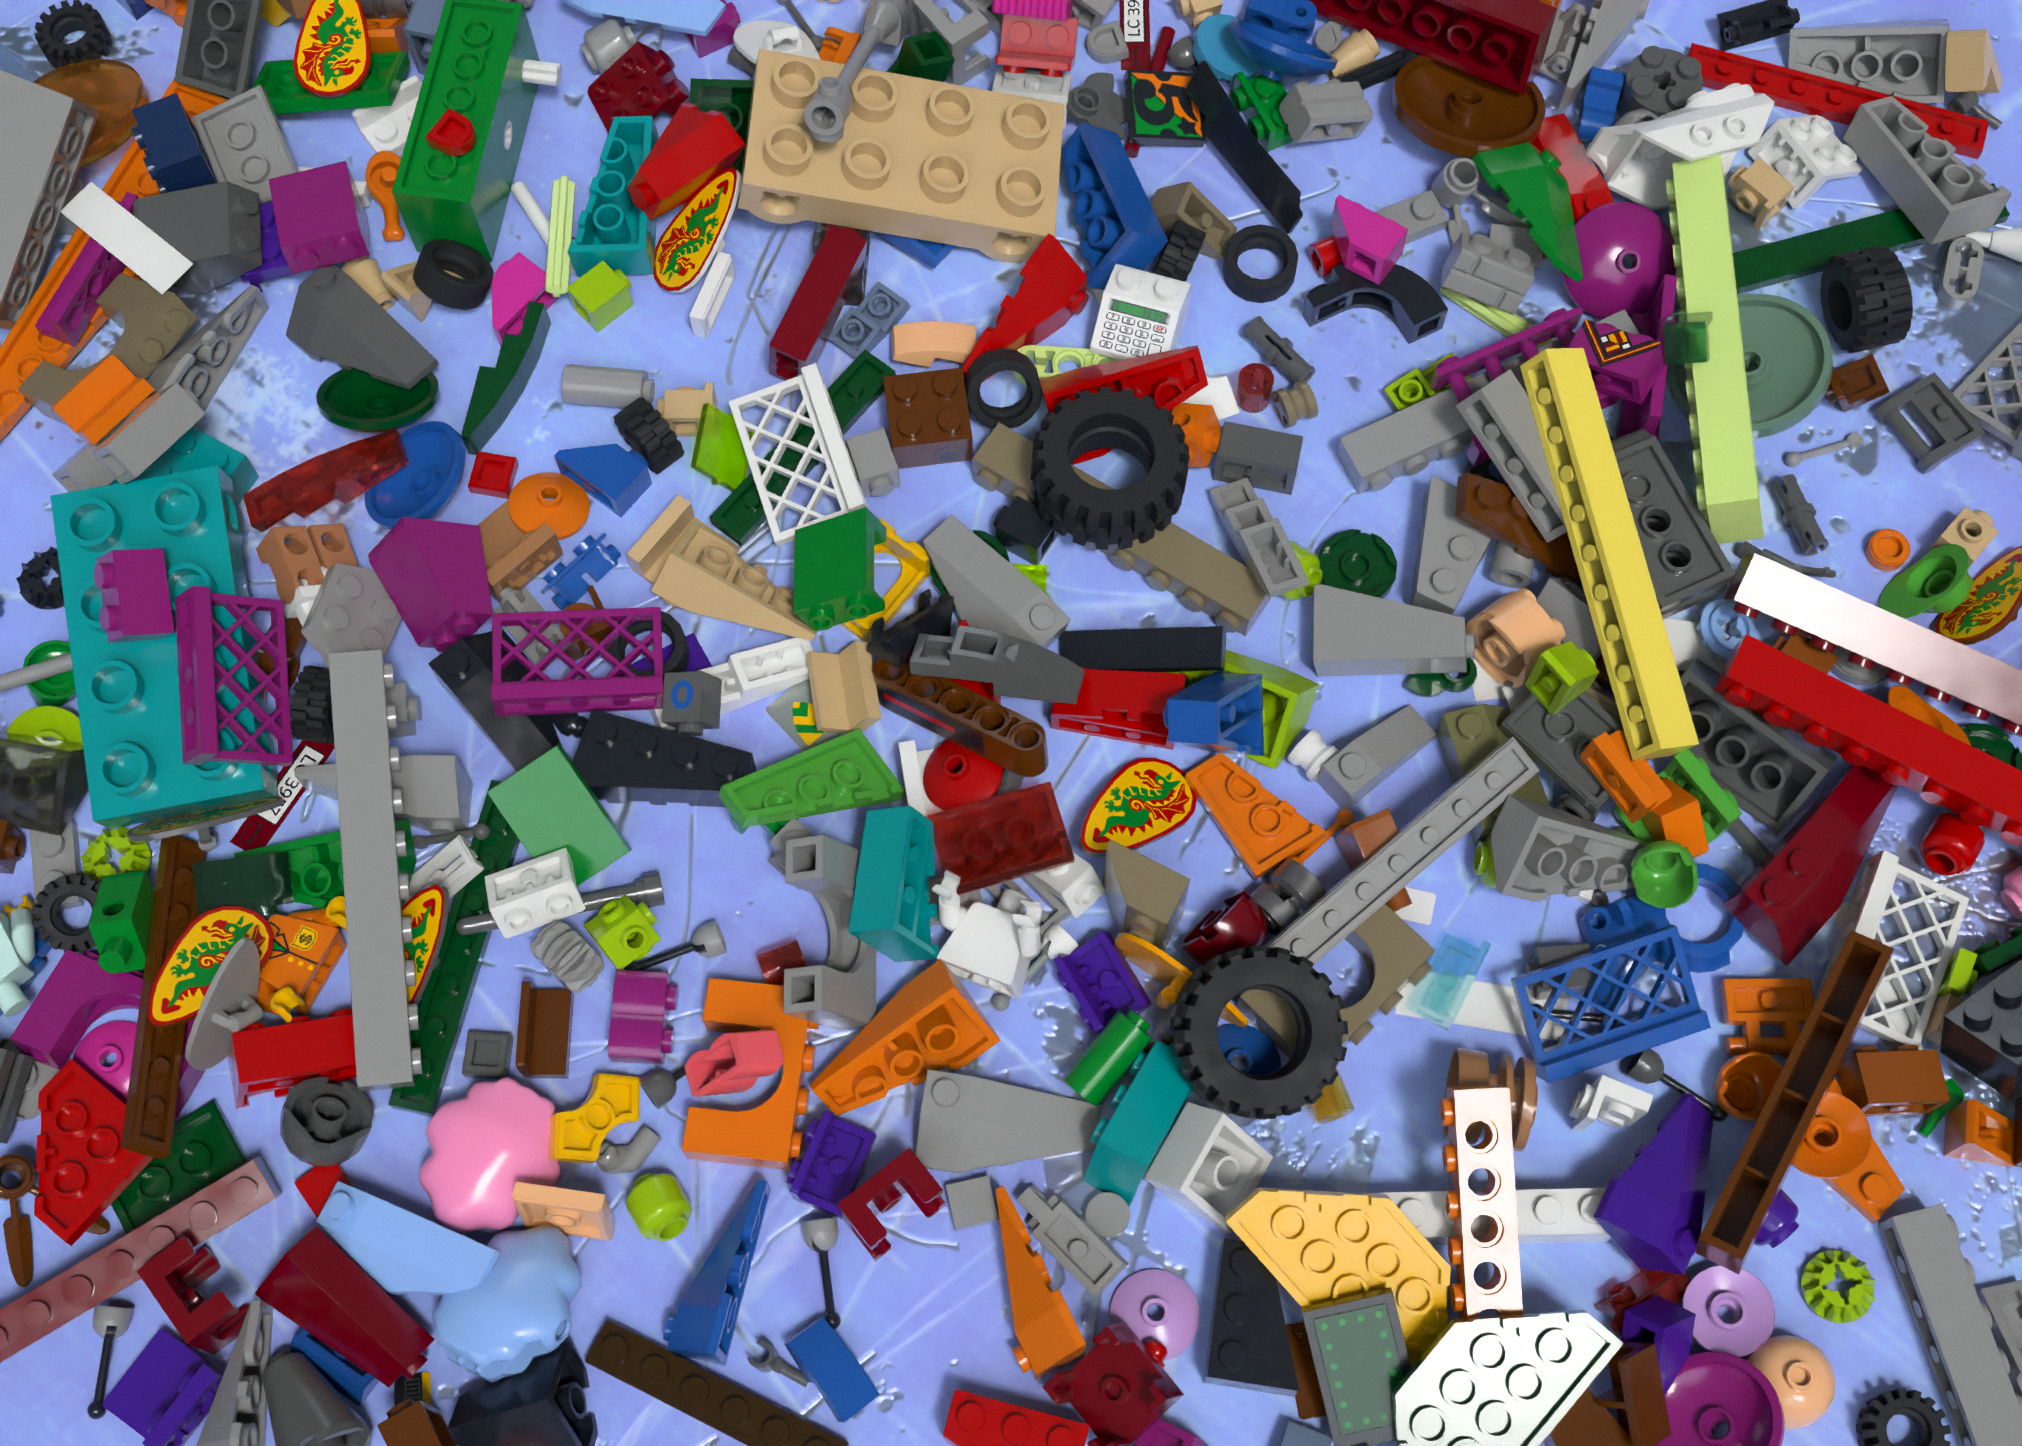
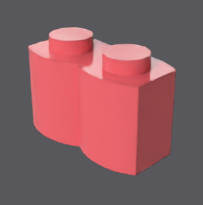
M776 1030L734 1032L719 1036L713 1042L710 1049L695 1052L687 1060L684 1068L692 1096L701 1097L745 1092L756 1083L758 1077L774 1074L781 1067L785 1059Z

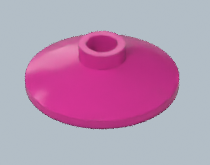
M113 1021L102 1024L90 1031L80 1041L72 1060L124 1104H127L137 1024L128 1021ZM116 1053V1062L110 1067H105V1059L110 1054Z

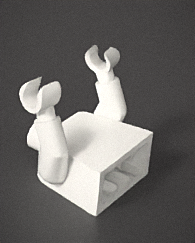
M946 869L941 885L935 884L932 887V891L940 895L938 900L939 921L943 927L953 933L939 952L937 960L941 959L958 978L1019 1000L1030 960L1038 956L1042 949L1039 926L1042 918V903L1028 900L1024 895L1014 890L1005 889L996 908L980 902L973 903L969 909L960 906V897L956 893L961 877ZM1026 907V914L1022 915V912Z

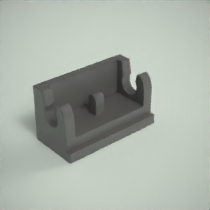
M1225 421L1213 480L1231 483L1248 477L1253 488L1292 495L1304 436Z

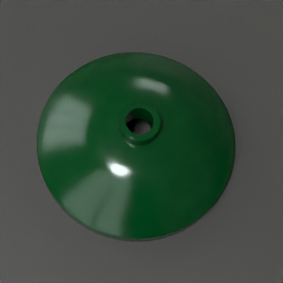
M352 368L351 371L342 369L328 377L320 385L316 394V400L321 415L343 429L364 433H385L408 426L424 417L439 398V385L436 376L432 372L428 373L408 390L374 379L365 371Z

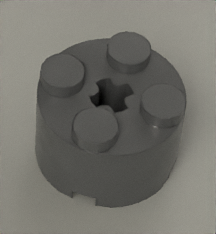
M1657 46L1646 47L1628 67L1616 107L1618 114L1621 112L1623 116L1627 112L1643 108L1660 117L1669 112L1684 108L1687 105L1686 101L1688 98L1703 89L1700 62L1675 50L1659 48Z

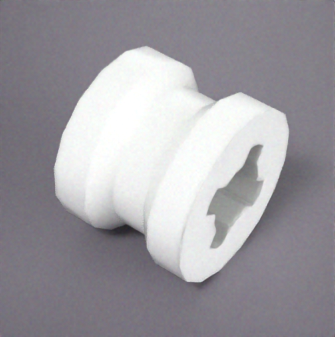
M1314 729L1294 747L1287 760L1294 766L1300 765L1305 770L1306 777L1311 782H1315L1318 780L1322 765L1340 751L1335 746H1327L1322 741V735Z

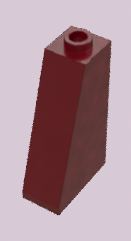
M830 224L769 344V374L786 381L802 375L801 368L818 363L866 257L867 240L858 231L850 227L843 226L840 228Z
M316 1226L283 1256L255 1292L262 1301L387 1387H390L401 1375L409 1380L427 1362L428 1358L423 1352L435 1340Z

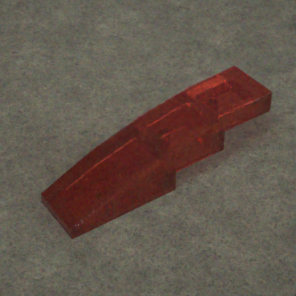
M396 430L385 432L318 455L278 474L244 494L243 498L251 527L262 533L293 512L305 518L335 498L346 505L409 464L400 433Z

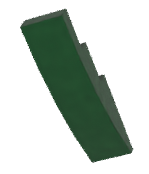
M529 301L520 336L505 333L496 367H479L461 434L466 449L471 455H477V452L482 450L502 426L524 392L540 359L551 326L544 303Z

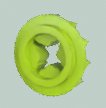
M122 826L113 830L102 829L101 835L94 840H88V848L85 855L80 856L83 862L82 874L94 876V879L100 881L107 875L143 870L148 872L151 864L150 847L147 841H129L127 832L130 829ZM111 847L120 854L125 853L124 856L119 858L121 872L116 870L111 864H105V862L111 859L109 853L111 852Z
M1830 1249L1815 1255L1803 1270L1801 1277L1803 1296L1808 1306L1818 1316L1834 1323L1855 1321L1867 1314L1868 1309L1876 1299L1874 1297V1283L1876 1279L1871 1277L1866 1268V1262L1858 1260L1851 1255L1850 1251ZM1835 1272L1839 1274L1841 1280H1848L1855 1284L1850 1289L1844 1291L1845 1299L1841 1298L1840 1293L1836 1290H1823L1822 1288L1835 1280Z

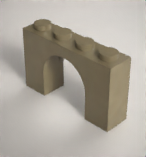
M120 273L95 301L120 328L124 329L116 346L100 361L80 370H66L43 360L17 390L43 415L67 425L52 410V406L108 355H115L135 377L146 380L198 320L174 292L167 290L162 295L147 282Z
M1386 904L1344 938L1363 957L1369 971L1370 985L1367 995L1361 1001L1351 1007L1340 1009L1342 1021H1348V1034H1343L1342 1047H1345L1350 1041L1356 1046L1361 1043L1374 1028L1370 1021L1380 1011L1387 1016L1404 998L1399 992L1409 982L1417 986L1433 969L1429 961L1436 950ZM1257 989L1245 991L1239 997L1236 1008L1261 1032L1267 1035L1290 1059L1296 1047L1298 1033L1296 1019L1291 1008L1285 1000L1272 992Z

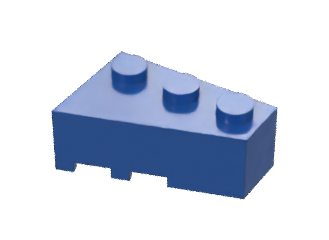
M1213 672L1168 698L1164 707L1163 721L1165 727L1168 728L1169 742L1215 753L1264 756L1262 674Z

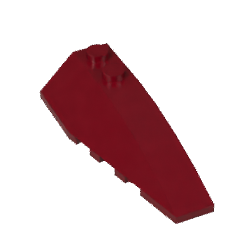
M1850 764L1722 904L1785 966L1792 962L1841 906L1898 786L1886 782L1882 779L1881 774L1865 766Z

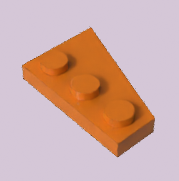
M1221 752L1185 774V780L1254 880H1257L1283 864L1287 859L1292 858L1326 837L1327 831L1316 823H1310L1296 812L1295 807L1284 799L1282 801L1262 787L1259 780Z
M1834 1078L1828 1091L1842 1095L1841 1087ZM1818 1133L1814 1136L1815 1142L1821 1146H1827L1831 1143L1829 1136L1824 1133ZM1872 1136L1868 1155L1855 1171L1839 1178L1822 1179L1872 1224L1882 1217L1905 1190Z

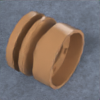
M1456 1047L1450 1061L1446 1087L1497 1084L1509 1087L1513 1150L1522 1152L1527 1144L1537 1110L1538 1087L1536 1084L1535 1061L1532 1058L1520 1057L1514 1069L1512 1057L1503 1054L1497 1063L1495 1072L1491 1073L1488 1054L1485 1051ZM1481 1121L1473 1122L1467 1127L1465 1138L1468 1144L1475 1145L1484 1126ZM1443 1126V1135L1446 1141H1449L1448 1126Z

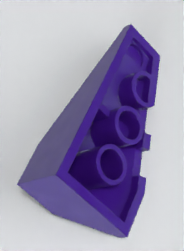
M1684 1093L1658 1123L1657 1135L1649 1144L1641 1143L1633 1152L1636 1159L1627 1170L1619 1169L1614 1174L1593 1216L1638 1268L1684 1275L1689 1261L1697 1248L1702 1229L1713 1119L1692 1094Z

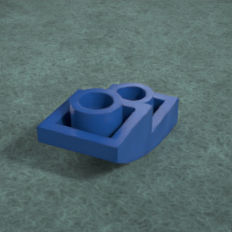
M819 1317L784 1344L807 1382L816 1385L838 1422H846L880 1395L852 1352L823 1317Z

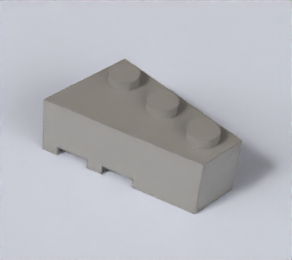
M1431 475L1423 501V515L1419 532V545L1410 605L1454 615L1493 538L1455 516L1457 487Z

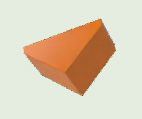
M1669 778L1661 779L1671 791L1672 797L1641 818L1653 841L1672 840L1681 843L1683 847L1689 849L1694 858L1707 853L1709 847L1698 799Z
M1976 1099L1966 1100L1945 1115L1943 1156L2005 1167H2015V1122Z

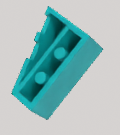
M912 806L869 810L866 813L865 826L861 834L862 846L858 869L855 873L856 885L853 905L849 913L850 925L848 932L895 962L937 959L939 945H931L930 918L937 917V904H929L928 877H935L933 822Z
M1156 1040L1149 1054L1142 1051L1138 1055L1129 1073L1135 1077L1130 1087L1124 1084L1120 1086L1110 1105L1112 1109L1116 1110L1110 1121L1102 1117L1090 1139L1091 1142L1097 1145L1083 1181L1102 1192H1111L1121 1196L1128 1206L1131 1205L1147 1169L1149 1170L1156 1158V1153L1167 1134L1171 1131L1193 1090V1086L1189 1081H1184L1178 1070L1180 1068L1177 1057H1173L1170 1046Z

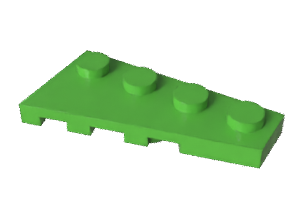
M858 728L721 786L718 796L739 826L745 828L902 800L906 790Z

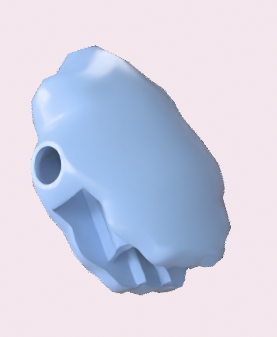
M542 1225L524 1231H504L496 1234L486 1246L500 1252L492 1270L479 1285L468 1290H460L456 1293L442 1295L443 1297L432 1311V1319L437 1329V1342L445 1348L446 1357L450 1361L464 1367L471 1374L479 1375L489 1382H495L503 1377L524 1373L534 1358L557 1349L567 1338L572 1327L569 1304L582 1287L581 1270L572 1257L570 1239L556 1227Z

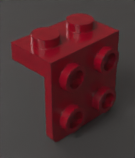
M638 41L588 87V96L608 133L614 117L653 116L654 119L661 111L674 116L682 104L690 103L688 98L690 92L685 84L677 78L673 71L675 64L663 50L656 51Z

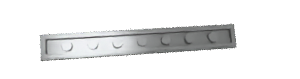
M1508 737L1264 947L1290 950V954L1297 957L1303 956L1315 964L1503 803L1509 794L1512 795L1539 772L1540 769L1515 738Z

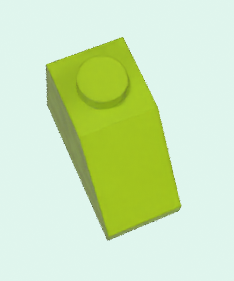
M1568 641L1549 648L1540 655L1525 686L1554 716L1589 689L1599 671L1596 668L1594 659L1587 651L1578 649L1572 641Z

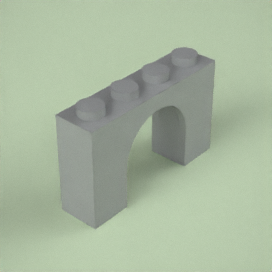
M176 382L145 399L95 445L85 444L51 475L68 492L106 486L115 479L123 485L137 478L206 413L199 407L200 403L197 397L189 389L181 387Z
M826 835L786 840L785 883L812 893L821 903L830 930V953L826 966L816 965L784 969V1014L836 1030L863 1028L876 1016V949L848 932L850 925L849 913L852 909L856 885L855 873L858 869L861 850Z

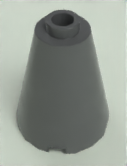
M282 1352L268 1362L267 1368L262 1374V1380L275 1446L371 1445L373 1435L367 1423L303 1353Z

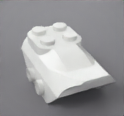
M1733 83L1724 89L1709 93L1706 90L1699 91L1688 98L1686 101L1687 105L1684 108L1669 112L1654 120L1600 128L1587 147L1586 156L1599 166L1604 175V181L1610 190L1653 211L1668 208L1670 203L1668 202L1666 180L1673 179L1672 162L1684 160L1691 162L1721 154L1725 182L1736 152L1740 149L1756 146L1759 143L1775 102L1766 94L1754 93L1752 87L1748 84Z

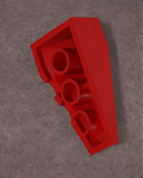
M1563 113L1544 117L1541 130L1531 144L1541 152L1548 148L1562 162L1559 170L1568 182L1574 223H1576L1588 211L1603 204L1613 203L1614 201L1606 182L1594 162L1586 156V149L1566 115ZM1543 252L1542 259L1548 258Z
M1198 345L1077 368L1040 379L1048 413L1053 412L1054 414L1055 405L1062 400L1068 398L1072 402L1075 400V393L1089 390L1090 394L1098 393V387H1111V392L1121 393L1122 388L1134 390V396L1142 399L1144 395H1147L1156 400L1157 409L1160 410L1162 407H1165L1170 411L1208 385ZM1097 448L1087 451L1075 459L1072 465L1104 456L1114 448Z

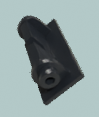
M1764 0L1717 14L1720 50L1727 51L1790 33V28H1793L1800 21L1798 9H1791L1788 6V0Z

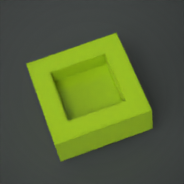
M1959 948L1950 956L1937 997L1949 993L1960 997L1971 992L1978 976V971L1973 969L1978 954Z

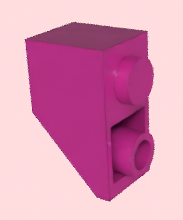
M1341 195L1335 199L1331 228L1344 267L1380 285L1402 256L1408 229L1399 225L1394 220L1387 219L1365 208L1360 203L1353 202Z

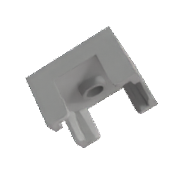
M907 0L909 35L915 36L936 31L955 59L946 79L947 83L963 85L990 68V58L986 54L984 56L976 54L965 61V48L989 33V21L980 11L975 10L956 23H953L949 18L948 10L945 7L939 9L932 0Z

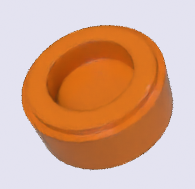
M1892 529L1877 531L1865 547V555L1868 562L1874 568L1885 572L1899 569L1910 554V545L1906 537Z

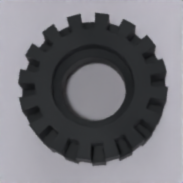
M67 0L61 1L62 8L57 9L53 4L48 7L51 11L50 15L43 12L39 16L43 23L36 22L35 29L37 33H34L39 47L50 64L55 69L59 67L63 73H68L70 68L73 74H80L81 67H84L86 72L93 70L90 65L93 62L100 66L103 63L100 56H109L110 50L108 47H112V40L110 38L111 34L97 9H93L92 5L87 2L83 6L80 0H73L72 6L69 5ZM86 31L84 36L76 42L69 44L61 43L72 32Z
M1177 220L1152 273L1186 282L1203 245L1206 232Z
M637 398L613 416L618 431L625 437V442L646 459L649 464V470L655 472V474L661 473L684 455L683 446L676 439L677 435L669 428L670 425L666 420H663L660 412L657 409L654 410L653 405L649 401L647 402L645 398Z
M305 666L303 672L300 671L298 675L299 682L294 684L295 695L291 696L290 703H293V708L290 710V718H293L290 722L291 730H293L292 735L298 740L333 744L334 732L329 668Z
M78 873L59 877L46 884L43 891L37 894L35 898L37 902L35 906H32L31 913L35 914V921H32L34 929L38 928L41 933L38 935L42 941L46 940L49 942V947L55 950L62 949L64 952L67 949L74 952H83L95 947L96 944L89 930V924L79 930L67 928L60 921L58 912L61 903L71 896L84 898L93 909L102 880L98 881L94 879V876L88 874L79 875Z
M1906 1388L1895 1389L1871 1398L1866 1402L1868 1406L1861 1409L1858 1417L1862 1418V1422L1856 1424V1432L1862 1433V1439L1857 1441L1859 1446H1894L1887 1436V1424L1894 1415L1898 1414L1909 1417L1916 1424L1919 1431V1441L1916 1446H1950L1951 1442L1945 1440V1435L1950 1434L1951 1430L1950 1425H1942L1941 1419L1946 1417L1942 1409L1935 1411L1932 1406L1936 1402L1931 1397L1922 1398V1392L1917 1390L1906 1391Z

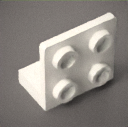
M1818 115L1778 119L1761 137L1759 143L1748 151V154L1754 161L1758 158L1762 159L1795 186L1788 199L1793 209L1802 207L1827 180L1858 176L1863 170L1856 161V153L1849 146L1842 144L1833 133L1834 128L1832 124L1824 117Z

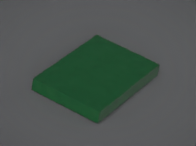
M213 1100L174 1123L171 1155L163 1160L153 1158L111 1203L126 1234L249 1162L219 1104Z

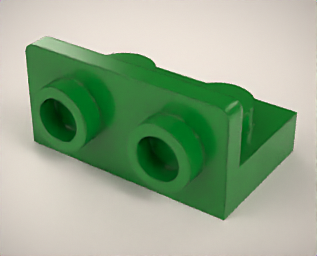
M1241 71L1234 74L1230 98L1237 111H1242L1247 119L1248 128L1257 141L1261 142L1267 152L1293 142L1287 129L1288 124H1285L1279 111L1281 102L1288 94L1282 83L1262 74L1247 80Z

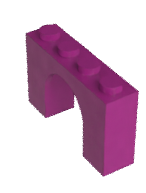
M67 949L10 1039L21 1054L34 1057L33 1060L61 1070L85 1031L98 1018L120 1009L139 1010L143 974L137 970L111 974L99 966V955L89 951H85L81 955ZM195 1019L186 1022L175 1114L177 1118L205 1070H197L189 1066L185 1058L187 1041Z

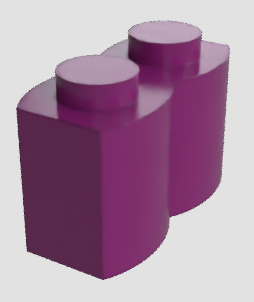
M616 970L608 1040V1057L611 1062L664 1065L665 1054L673 1053L675 1029L674 1027H668L669 1011L677 1010L679 987L672 984L669 973Z

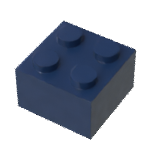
M177 93L132 109L137 122V126L131 127L140 149H144L146 157L143 160L153 181L156 180L161 194L218 183L199 134Z

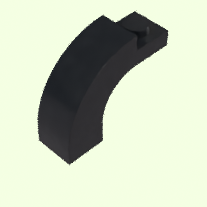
M1340 264L1332 268L1329 285H1318L1306 295L1302 316L1309 327L1346 310L1354 308L1373 309L1390 318L1409 345L1441 330L1448 308L1427 281L1402 266L1395 264L1380 285H1377L1346 269L1344 264Z

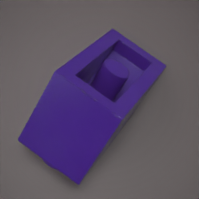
M1655 1296L1625 1310L1621 1341L1655 1343L1665 1396L1690 1354L1696 1314L1662 1297Z

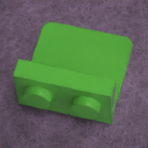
M1689 749L1676 754L1665 770L1658 774L1660 779L1669 778L1698 799L1708 844L1727 832L1742 815L1738 809L1735 797L1728 790L1721 789L1712 778L1711 771L1706 762L1701 757L1694 756ZM1617 804L1614 806V815L1632 837L1648 843L1653 841L1641 819L1632 824Z

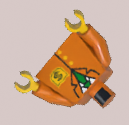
M344 896L335 897L325 908L290 913L288 916L275 914L268 919L274 934L273 954L266 966L260 971L257 1004L264 1012L280 1015L287 1023L293 1019L289 1014L292 1008L300 1014L307 1016L347 948L339 929L335 928L340 926L347 930Z

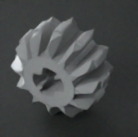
M554 920L548 927L545 926L536 935L537 938L530 944L533 956L571 992L581 993L587 986L590 987L604 969L602 958L586 940L563 921Z

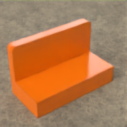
M108 355L52 406V410L85 444L95 445L155 389L144 378L135 377L115 355Z
M1617 730L1610 735L1605 731L1594 738L1579 756L1632 824L1672 797L1671 791L1645 759L1632 761L1626 736L1622 730Z

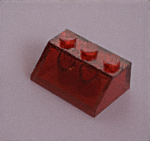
M1050 781L927 815V818L933 822L934 852L943 879L946 869L961 877L956 890L958 895L1075 862Z

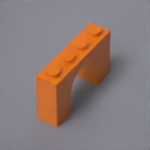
M709 978L702 1018L707 1031L734 1033L776 1030L785 1059L783 1062V1074L775 1093L765 1103L754 1109L736 1112L688 1106L682 1152L687 1159L790 1171L793 1158L800 1159L802 1155L804 1133L797 1132L799 1115H807L809 1107L810 1089L803 1087L805 1073L813 1072L815 1065L816 1046L810 1045L812 1029L819 1030L820 1024L784 1014V986Z

